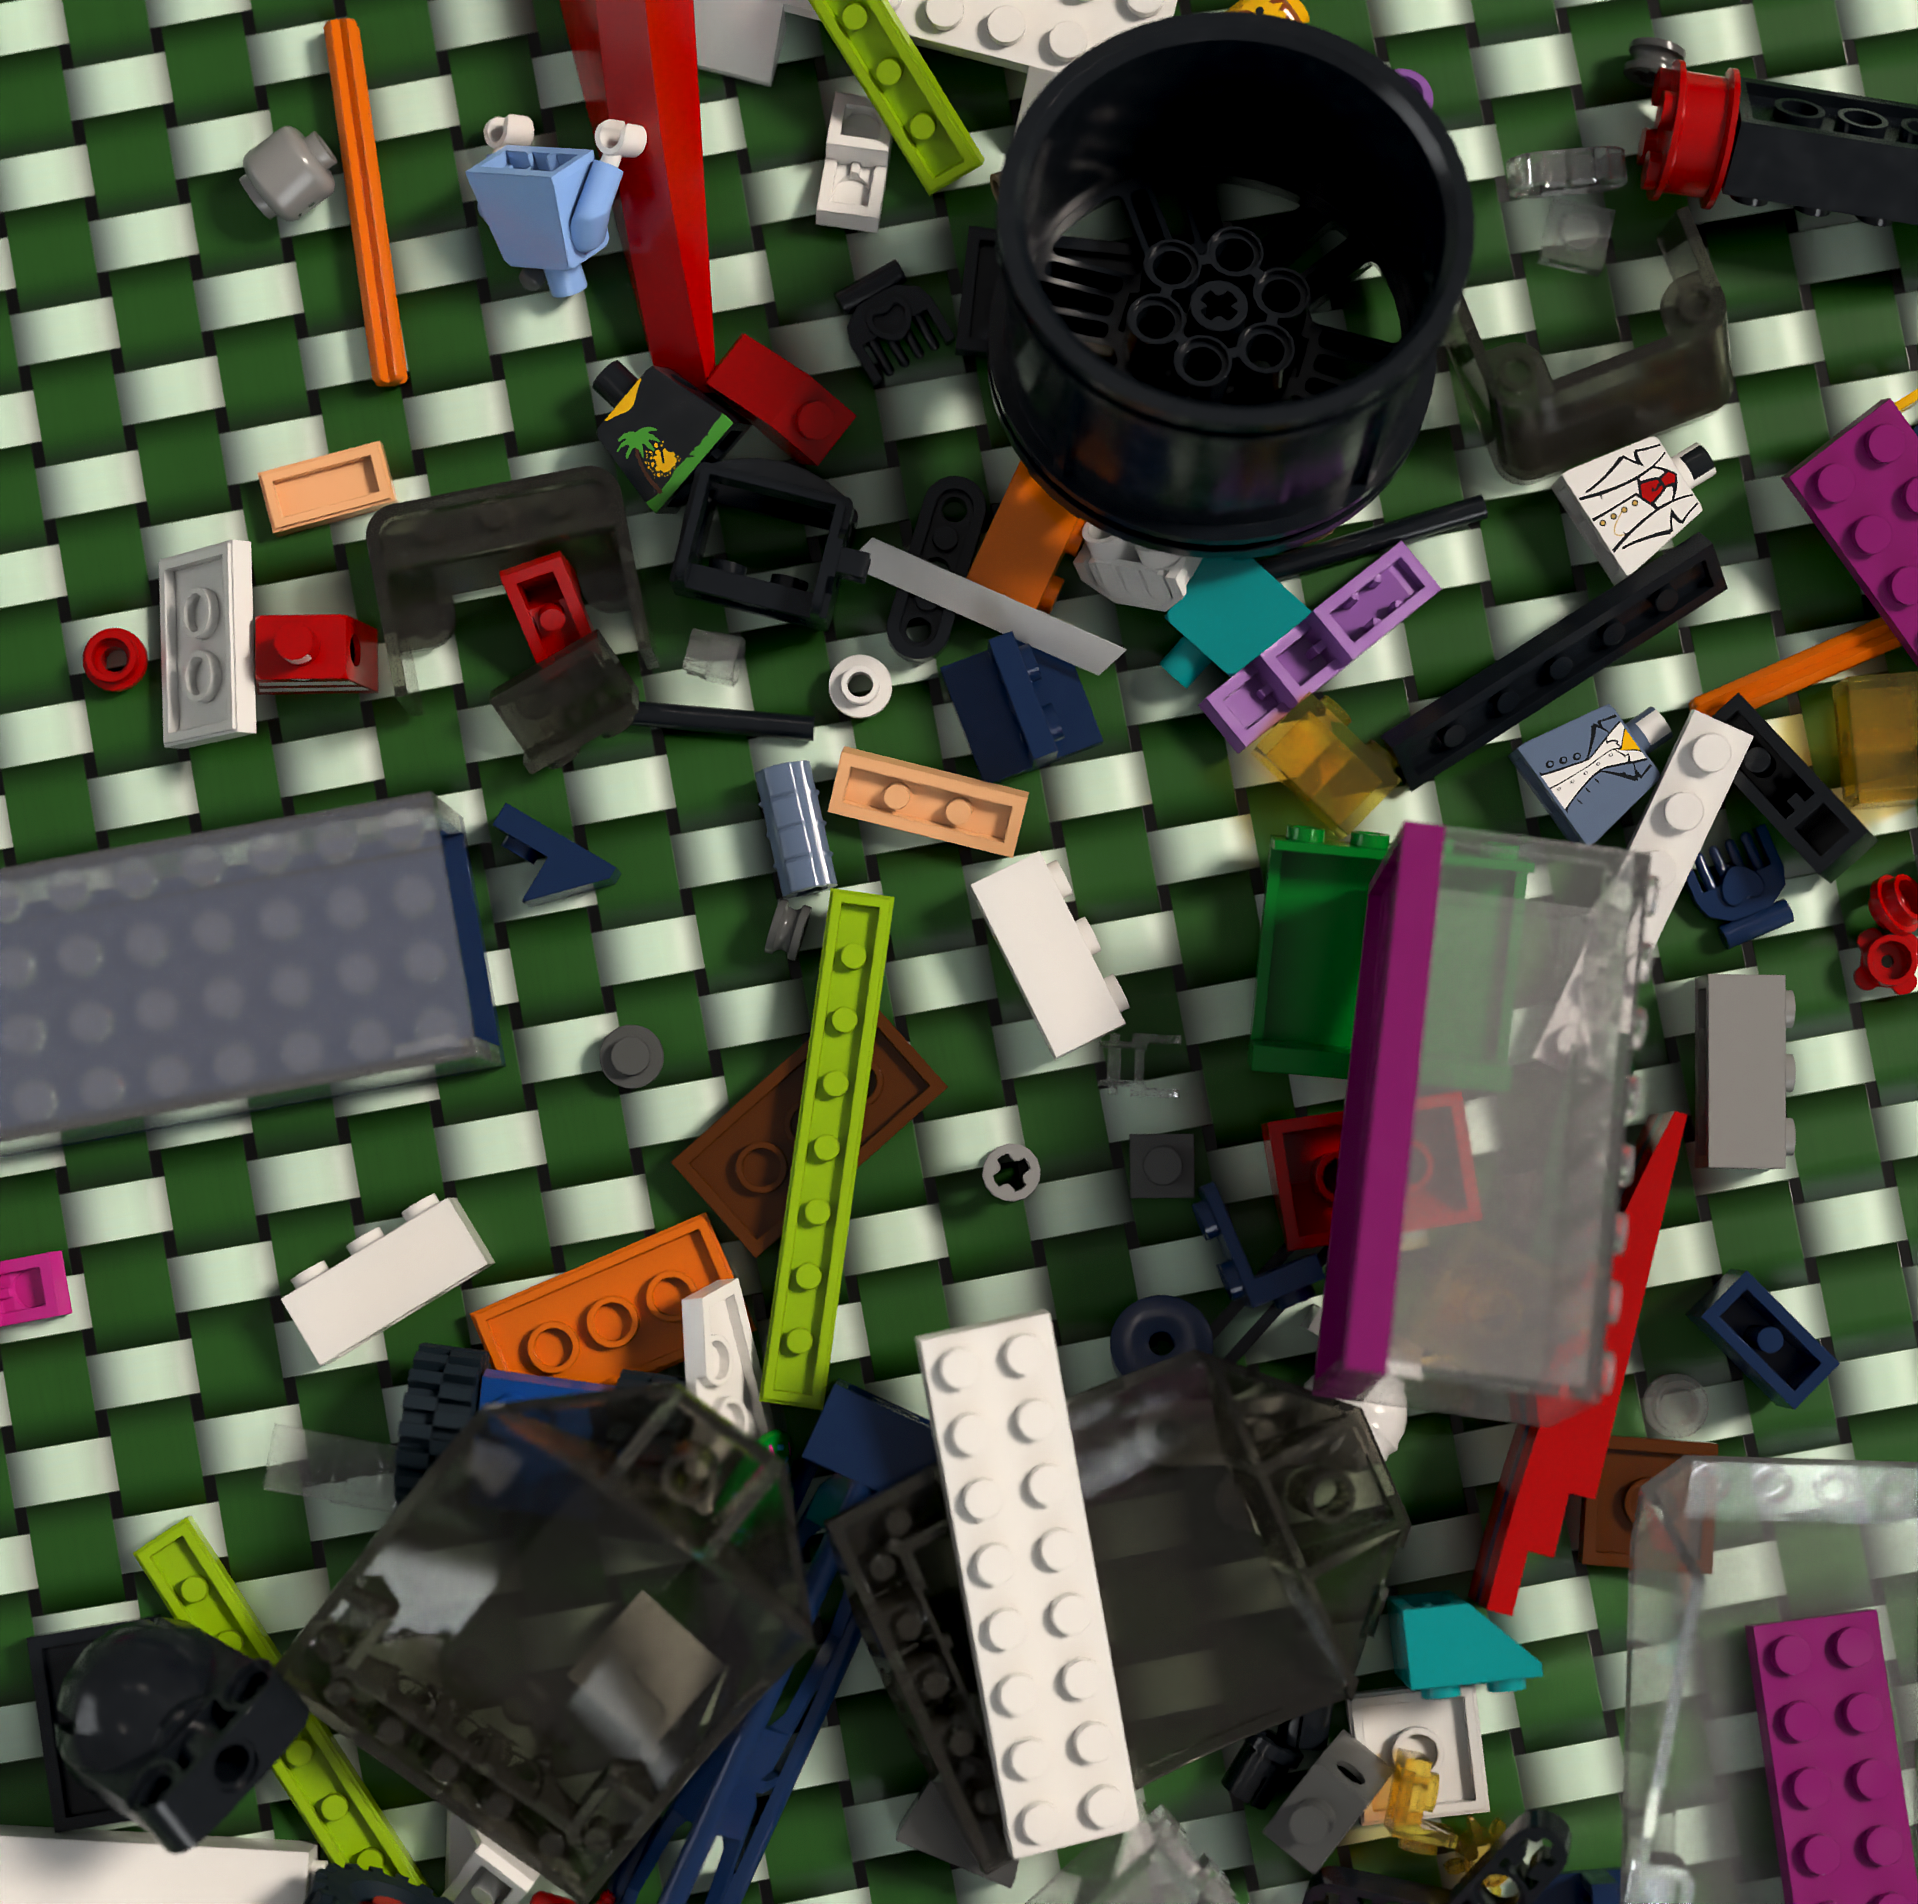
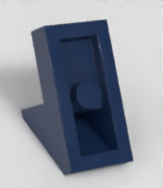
M505 803L493 823V826L507 835L501 844L505 849L533 865L539 855L546 858L522 900L528 907L615 885L622 874L615 866Z

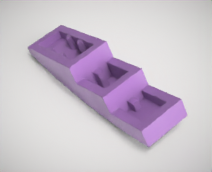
M1400 541L1312 610L1306 619L1208 695L1198 706L1237 754H1239L1441 590V587L1404 542Z

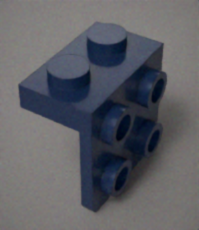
M1214 1181L1197 1189L1201 1201L1194 1203L1191 1207L1204 1239L1207 1241L1217 1237L1226 1261L1217 1264L1216 1267L1230 1300L1235 1301L1242 1298L1247 1308H1255L1273 1300L1276 1310H1283L1317 1296L1312 1284L1325 1279L1326 1276L1316 1254L1304 1255L1254 1276Z

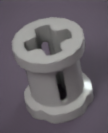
M1008 1143L997 1147L988 1155L983 1166L982 1178L985 1187L994 1197L1014 1202L1028 1197L1035 1191L1040 1181L1041 1169L1037 1157L1030 1149L1020 1144ZM1008 1155L1013 1162L1023 1159L1027 1163L1029 1170L1021 1176L1025 1186L1020 1190L1014 1191L1009 1183L1003 1184L1000 1187L995 1183L993 1175L997 1174L1001 1169L998 1162L1001 1156Z

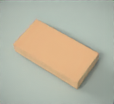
M380 441L257 473L272 531L276 537L399 505L384 447Z

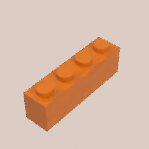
M1020 460L966 579L1034 609L1050 614L1065 582V579L1055 574L1065 553L1074 557L1077 556L1084 542L1082 529L1087 521L1075 517L1052 499L1030 476L1028 469Z

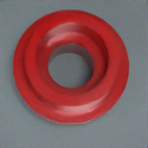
M108 628L96 633L88 641L84 648L82 662L87 677L96 686L106 691L121 692L134 687L143 678L148 665V655L144 644L136 635L125 629ZM123 650L127 656L125 666L116 672L109 671L107 667L108 656L113 651Z
M1899 874L1895 877L1883 875L1874 880L1870 887V898L1868 901L1869 911L1874 921L1881 928L1899 936H1906L1916 931L1918 928V884L1906 874Z

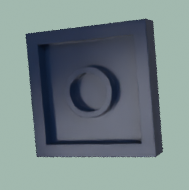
M1013 631L989 639L986 651L940 667V673L980 778L983 781L998 784L1103 744L1102 735L1075 665L1034 648L1029 643L1025 644L1016 640Z

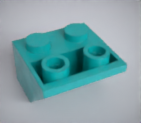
M1451 1590L1386 1597L1395 1675L1410 1690L1421 1691L1422 1699L1457 1697L1461 1695L1460 1685L1476 1683L1486 1684L1488 1692L1518 1691L1527 1688L1526 1678L1543 1677L1542 1663Z

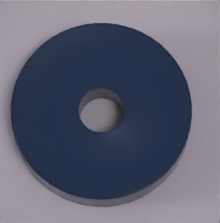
M1155 1295L1140 1299L1128 1306L1120 1314L1113 1326L1110 1337L1112 1365L1123 1385L1140 1397L1155 1401H1169L1184 1397L1202 1384L1211 1369L1213 1362V1335L1210 1325L1205 1316L1194 1305L1181 1298L1169 1295ZM1165 1340L1171 1343L1174 1348L1169 1354L1160 1356L1154 1354L1150 1347L1156 1341Z

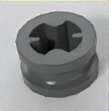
M1638 37L1630 43L1628 51L1634 59L1626 62L1623 74L1631 82L1653 88L1659 67L1670 69L1676 59L1685 60L1686 52L1681 46L1668 40Z
M780 898L769 929L764 952L773 955L776 950H783L787 953L788 960L796 961L807 930L812 907L803 905L801 909H793L789 906V900Z

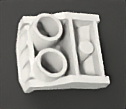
M1086 522L1082 529V536L1085 542L1073 563L1081 581L1114 603L1166 612L1184 598L1187 593L1186 585L1203 558L1179 556L1151 550L1124 541Z

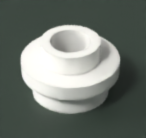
M853 655L842 660L833 669L829 679V693L835 707L846 716L856 719L870 718L880 713L888 704L892 694V680L887 668L879 660L867 655ZM864 675L872 681L873 687L869 694L857 697L850 693L848 684L854 676Z

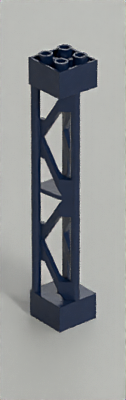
M840 1378L834 1384L789 1485L794 1490L792 1503L784 1517L780 1521L772 1523L714 1650L728 1664L733 1653L735 1655L705 1736H702L697 1732L727 1666L686 1711L605 1891L607 1889L610 1890L617 1897L614 1904L636 1903L640 1890L674 1832L686 1821L691 1822L692 1827L657 1904H686L717 1835L722 1836L723 1852L705 1904L742 1903L919 1511H923L940 1474L929 1419ZM821 1465L836 1472L819 1485L783 1547L785 1538L818 1466ZM887 1496L903 1504L867 1583L864 1584L888 1518ZM824 1528L826 1532L747 1706L743 1714H741L739 1690L770 1604L807 1540ZM850 1541L854 1542L855 1561L830 1632L786 1713L772 1725L767 1726ZM817 1691L782 1771L774 1769L813 1695ZM690 1749L693 1762L699 1767L687 1775L657 1829L653 1832L652 1830ZM773 1788L737 1870H734L757 1807L756 1793L763 1794Z

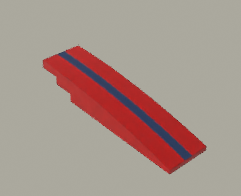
M1671 1111L1648 1116L1605 1203L1607 1216L1589 1273L1575 1270L1539 1360L1508 1450L1468 1597L1486 1610L1513 1616L1528 1552L1554 1558L1569 1493L1594 1500L1596 1498L1686 1123L1687 1114Z

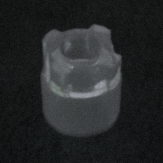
M693 628L683 662V670H686L689 675L698 676L708 682L735 687L744 661L746 640L743 637L722 632H708Z

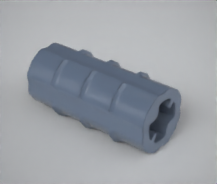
M801 760L781 763L756 772L755 777L761 799L759 807L763 809L768 830L765 836L770 839L775 861L772 867L777 870L782 897L807 896L838 886L832 862L834 853L829 849L825 831L827 822L822 818L818 801L820 791L815 787L810 761Z

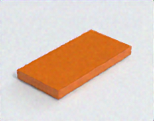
M705 1212L470 1313V1316L484 1350L488 1351L487 1353L490 1355L489 1361L493 1370L616 1386L618 1378H620V1372L623 1369L658 1373L685 1361L682 1299L716 1280L735 1278L708 1212ZM744 1299L751 1331L753 1332L757 1328Z

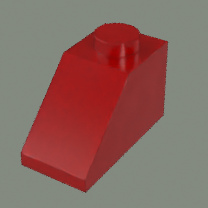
M745 333L739 336L704 382L715 394L750 421L754 427L798 464L818 466L856 418V415L809 374Z

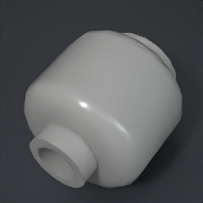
M285 125L246 153L243 159V167L246 174L240 177L239 180L251 200L268 219L271 220L278 215L286 221L293 222L333 193L335 181L329 168L335 165L337 160L324 140L315 131L305 137L296 128Z

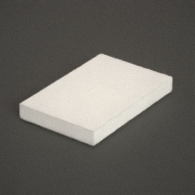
M232 539L160 559L159 595L164 748L185 749L256 734L251 542Z

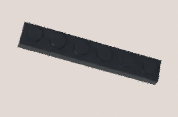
M1700 532L1696 533L1382 734L1381 739L1399 779L1411 792L1727 590L1728 588L1713 543Z

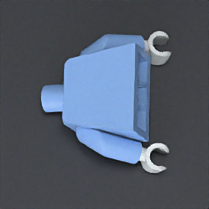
M509 114L506 118L494 117L486 123L483 132L486 143L491 148H494L493 154H488L486 159L468 169L465 173L478 201V212L489 226L504 261L513 267L543 269L553 297L563 298L583 291L587 287V281L581 263L607 246L611 208L624 173L618 167L622 157L635 158L643 152L647 143L645 128L641 125L625 124V121L608 119L600 123L595 131L596 145L603 153L599 161L596 160L594 151L590 149L530 146L534 138V125L527 116Z

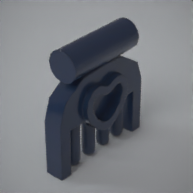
M1765 824L1752 830L1768 866H1764L1751 834L1743 832L1740 835V839L1754 871L1745 866L1735 841L1727 839L1724 845L1733 865L1726 866L1717 846H1711L1708 850L1719 875L1716 883L1703 854L1700 852L1694 864L1707 892L1703 893L1693 868L1685 881V886L1693 905L1705 918L1727 922L1717 928L1721 942L1727 950L1794 922V916L1787 901L1781 899L1775 902L1786 885L1783 863Z

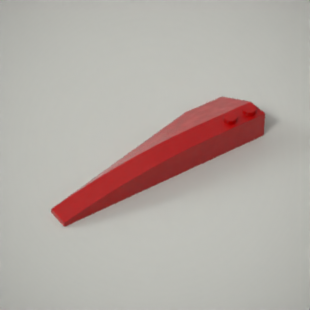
M559 0L594 139L598 125L608 119L625 121V124L641 125L647 133L645 149L639 156L635 158H621L618 168L624 171L613 201L612 209L652 365L670 368L704 393L713 394L714 392L704 384L716 367L694 2L693 0ZM597 147L598 155L601 159L603 153Z

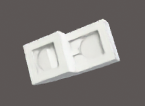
M835 92L826 140V158L816 207V224L878 233L893 136L868 96Z

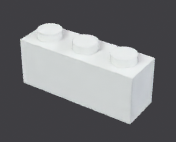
M1038 851L970 885V891L1054 1060L1126 1024L1121 1012L1130 1008L1127 998L1114 974L1105 978L1102 977L1092 955L1101 951V947L1085 917L1074 921L1064 900L1065 897L1073 894L1057 860L1046 864L1041 852Z
M433 1193L405 1209L401 1214L406 1223L392 1232L384 1235L381 1228L377 1227L348 1244L346 1248L351 1256L329 1269L323 1260L291 1279L296 1290L281 1298V1301L320 1366L336 1361L495 1264L494 1259L457 1198L447 1197L440 1202L436 1194Z

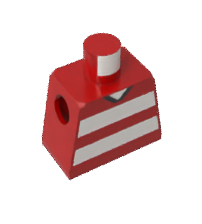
M342 614L255 616V682L257 694L378 693V630L349 615ZM350 643H354V663L351 659Z

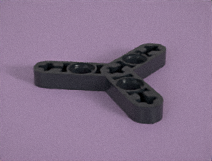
M1541 1809L1526 1811L1508 1827L1452 1889L1342 1866H1326L1320 1868L1315 1875L1311 1876L1302 1904H1329L1330 1900L1329 1896L1326 1895L1327 1892L1338 1894L1339 1904H1363V1898L1370 1899V1904H1386L1389 1902H1399L1401 1904H1532L1563 1871L1567 1864L1572 1844V1833L1568 1824L1559 1815L1551 1811ZM1542 1838L1549 1840L1552 1843L1551 1848L1545 1845L1540 1847L1531 1856L1528 1866L1523 1859L1526 1855L1529 1840L1534 1843L1539 1842ZM1495 1874L1504 1875L1517 1884L1519 1892L1511 1897H1499L1486 1888L1483 1879Z

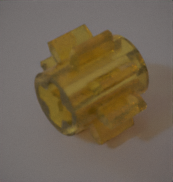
M1468 1815L1466 1819L1468 1830L1463 1832L1460 1837L1454 1834H1446L1445 1839L1455 1849L1456 1858L1449 1859L1443 1864L1445 1871L1450 1875H1457L1462 1872L1467 1873L1475 1864L1474 1860L1478 1858L1477 1846L1486 1843L1491 1847L1506 1831V1823L1501 1818L1497 1817L1494 1819L1488 1829L1480 1827L1474 1817ZM1495 1874L1483 1879V1882L1491 1893L1501 1897L1500 1885L1508 1877Z

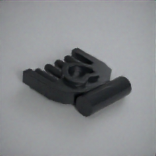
M896 259L834 293V297L845 316L854 311L847 325L850 347L873 387L881 384L883 381L865 350L867 346L871 349L886 376L894 375L895 369L878 340L888 344L899 365L903 368L908 367L910 364L906 353L900 345V342L903 340L906 341L917 359H922L925 355L923 348L911 330L912 321L916 324L932 351L939 349L940 344L923 316L925 313L930 317L946 346L955 341L954 334L932 297L919 286L901 285L907 281V278Z

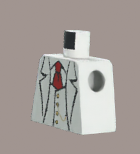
M1652 436L1569 469L1561 474L1551 486V489L1615 586L1631 576L1703 511L1700 502L1691 489L1714 476L1716 468L1706 449L1698 442L1670 457L1660 440Z

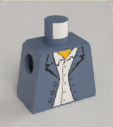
M1607 704L1525 742L1509 754L1508 757L1578 854L1594 844L1660 779V773L1648 757V754L1670 740L1673 734L1666 720L1652 706L1625 724L1616 710L1610 704Z

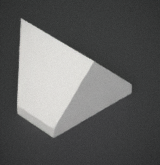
M448 1780L445 1891L441 1897H446L454 1904H519L533 1886L550 1858Z

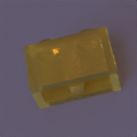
M1918 671L1851 676L1833 685L1832 692L1843 803L1850 810L1918 805Z
M1309 691L1256 745L1251 754L1342 841L1402 780L1393 772L1397 767L1396 761L1381 745L1371 739L1364 744L1347 728L1352 720L1340 705L1326 695L1318 700Z

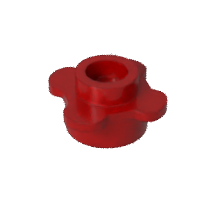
M1869 928L1861 932L1857 938V946L1861 950L1860 966L1853 973L1855 984L1864 991L1873 990L1875 987L1891 988L1898 995L1912 992L1917 985V978L1914 974L1918 966V938L1912 933L1906 936L1882 935L1876 928ZM1884 956H1889L1892 959V965L1889 968L1884 967L1881 963Z

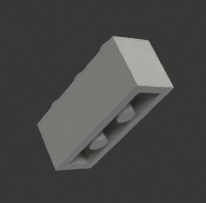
M1707 974L1695 978V1168L1786 1169V1156H1793L1796 1130L1794 1120L1786 1118V1092H1792L1794 1089L1796 1067L1794 1056L1786 1054V1028H1792L1794 1025L1796 1005L1793 991L1786 990V975Z

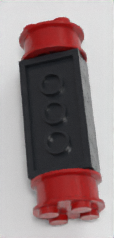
M1679 59L1673 62L1670 69L1659 67L1654 81L1651 100L1652 106L1658 107L1654 128L1644 127L1637 152V165L1643 166L1640 188L1646 190L1648 200L1657 201L1662 193L1699 198L1700 207L1710 210L1714 206L1722 188L1723 194L1730 195L1734 201L1747 206H1765L1769 201L1792 205L1795 210L1816 217L1828 216L1831 211L1855 215L1863 223L1878 227L1891 226L1893 221L1918 225V105L1740 77V72L1736 68H1729L1724 76L1687 71L1686 62Z

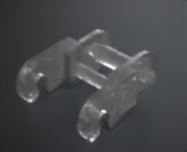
M1133 1033L1132 1042L1120 1041V1034H1110V1041H1099L1100 1047L1108 1048L1107 1079L1097 1081V1086L1108 1087V1094L1118 1095V1087L1130 1088L1129 1097L1180 1098V1090L1147 1088L1144 1081V1058L1148 1044L1180 1045L1182 1044V1036ZM1121 1049L1135 1050L1134 1080H1120Z

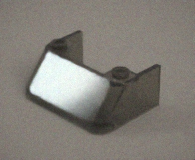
M1688 206L1676 210L1656 237L1673 278V282L1663 293L1660 302V315L1668 333L1667 337L1552 380L1544 358L1530 345L1510 342L1486 351L1465 298L1462 295L1454 321L1444 338V343L1494 467L1506 481L1522 486L1535 484L1648 437H1657L1707 418L1718 412L1729 400L1734 387L1726 299Z
M582 466L390 504L378 510L370 519L366 530V542L395 698L411 717L424 714L413 653L436 649L451 638L457 625V613L453 595L501 586L503 584L499 571L557 551H561L575 571H577L581 593L590 606L604 613H619L631 610L638 650L648 670L660 668L643 576L623 493L615 477L607 470L597 466Z

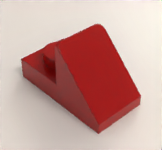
M561 551L499 571L502 584L544 682L604 663L602 647L581 599L578 575Z

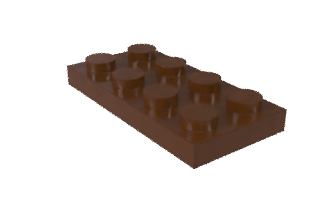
M880 1010L857 1169L948 1088ZM809 1040L671 1161L675 1168L755 1258H758L782 1236Z

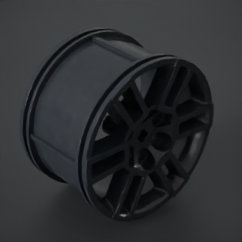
M1223 11L1172 16L1144 23L1116 34L1090 48L1069 63L1044 87L1031 103L1017 126L1006 152L999 180L996 243L1001 271L996 281L989 313L986 350L988 381L993 404L1001 426L1014 451L1028 469L1030 476L1052 499L1077 518L1084 519L1100 530L1151 550L1199 558L1243 560L1269 556L1298 548L1305 542L1324 535L1345 523L1368 506L1390 484L1405 463L1417 441L1432 395L1436 374L1437 349L1454 321L1472 261L1475 234L1472 192L1465 166L1456 145L1439 116L1406 79L1372 53L1322 28L1293 19L1267 14ZM1211 183L1234 184L1259 189L1286 198L1301 206L1264 239L1260 240L1252 231L1243 227L1229 226L1223 228ZM1176 188L1191 245L1181 240L1172 239L1154 189ZM1120 199L1135 241L1139 245L1143 259V269L1137 275H1130L1056 255L1053 252V245L1070 227L1089 213ZM1332 228L1347 238L1301 274L1295 270L1288 269ZM1374 265L1393 295L1400 320L1401 339L1399 342L1391 343L1321 325L1312 321L1310 314ZM1050 301H1054V302H1057V303L1065 304V305H1068V306H1072V307L1084 309V310H1087V311H1091V312H1095V313H1099V314H1103V315H1097V314H1092V313H1087V312L1076 311V310H1071V309H1066V308H1061V307L1052 306L1051 303H1050ZM1152 333H1159L1164 338L1151 339L1146 336ZM1262 360L1271 367H1258L1251 363V361ZM1320 372L1332 374V375H1335V376H1339V377H1343V378H1347V379H1351V380L1347 382V381H1344V380H1341V379H1338V378H1335V377H1332V376H1329V375H1326V374H1323V373H1320ZM1189 374H1204L1210 377L1211 380L1197 381L1189 377Z

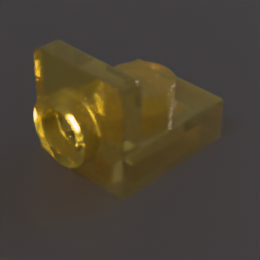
M1398 1748L1394 1766L1395 1771L1392 1777L1384 1819L1385 1828L1391 1836L1399 1838L1398 1847L1411 1852L1437 1855L1438 1846L1456 1848L1458 1834L1450 1825L1422 1819L1423 1811L1433 1812L1439 1789V1774L1431 1772L1432 1762L1424 1753Z

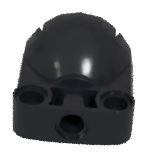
M155 1618V1623L148 1619L136 1620L111 1628L86 1647L64 1678L57 1707L61 1713L74 1722L55 1724L56 1745L62 1760L77 1785L148 1831L167 1852L178 1854L186 1852L200 1843L278 1761L306 1725L309 1717V1706L267 1659H252L188 1621Z

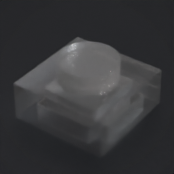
M1554 197L1549 206L1537 264L1598 277L1603 270L1615 210Z

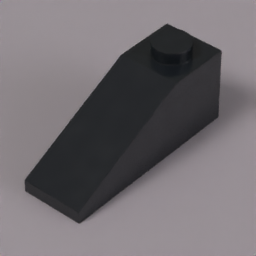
M1739 692L1712 716V718L1754 736L1733 783L1809 865L1830 884L1879 841Z

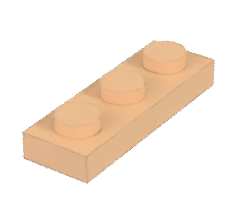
M844 746L839 760L828 812L1013 858L1029 792Z

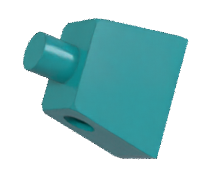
M1203 558L1186 585V595L1171 607L1165 616V619L1184 636L1160 661L1159 665L1186 689L1211 661L1227 675L1233 677L1306 619L1312 611L1253 558L1243 560Z

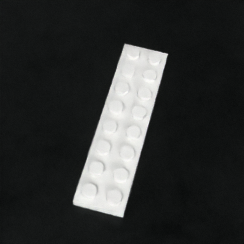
M1045 1309L916 1336V1346L1008 1852L1013 1859H1019L1141 1828L1050 1313Z

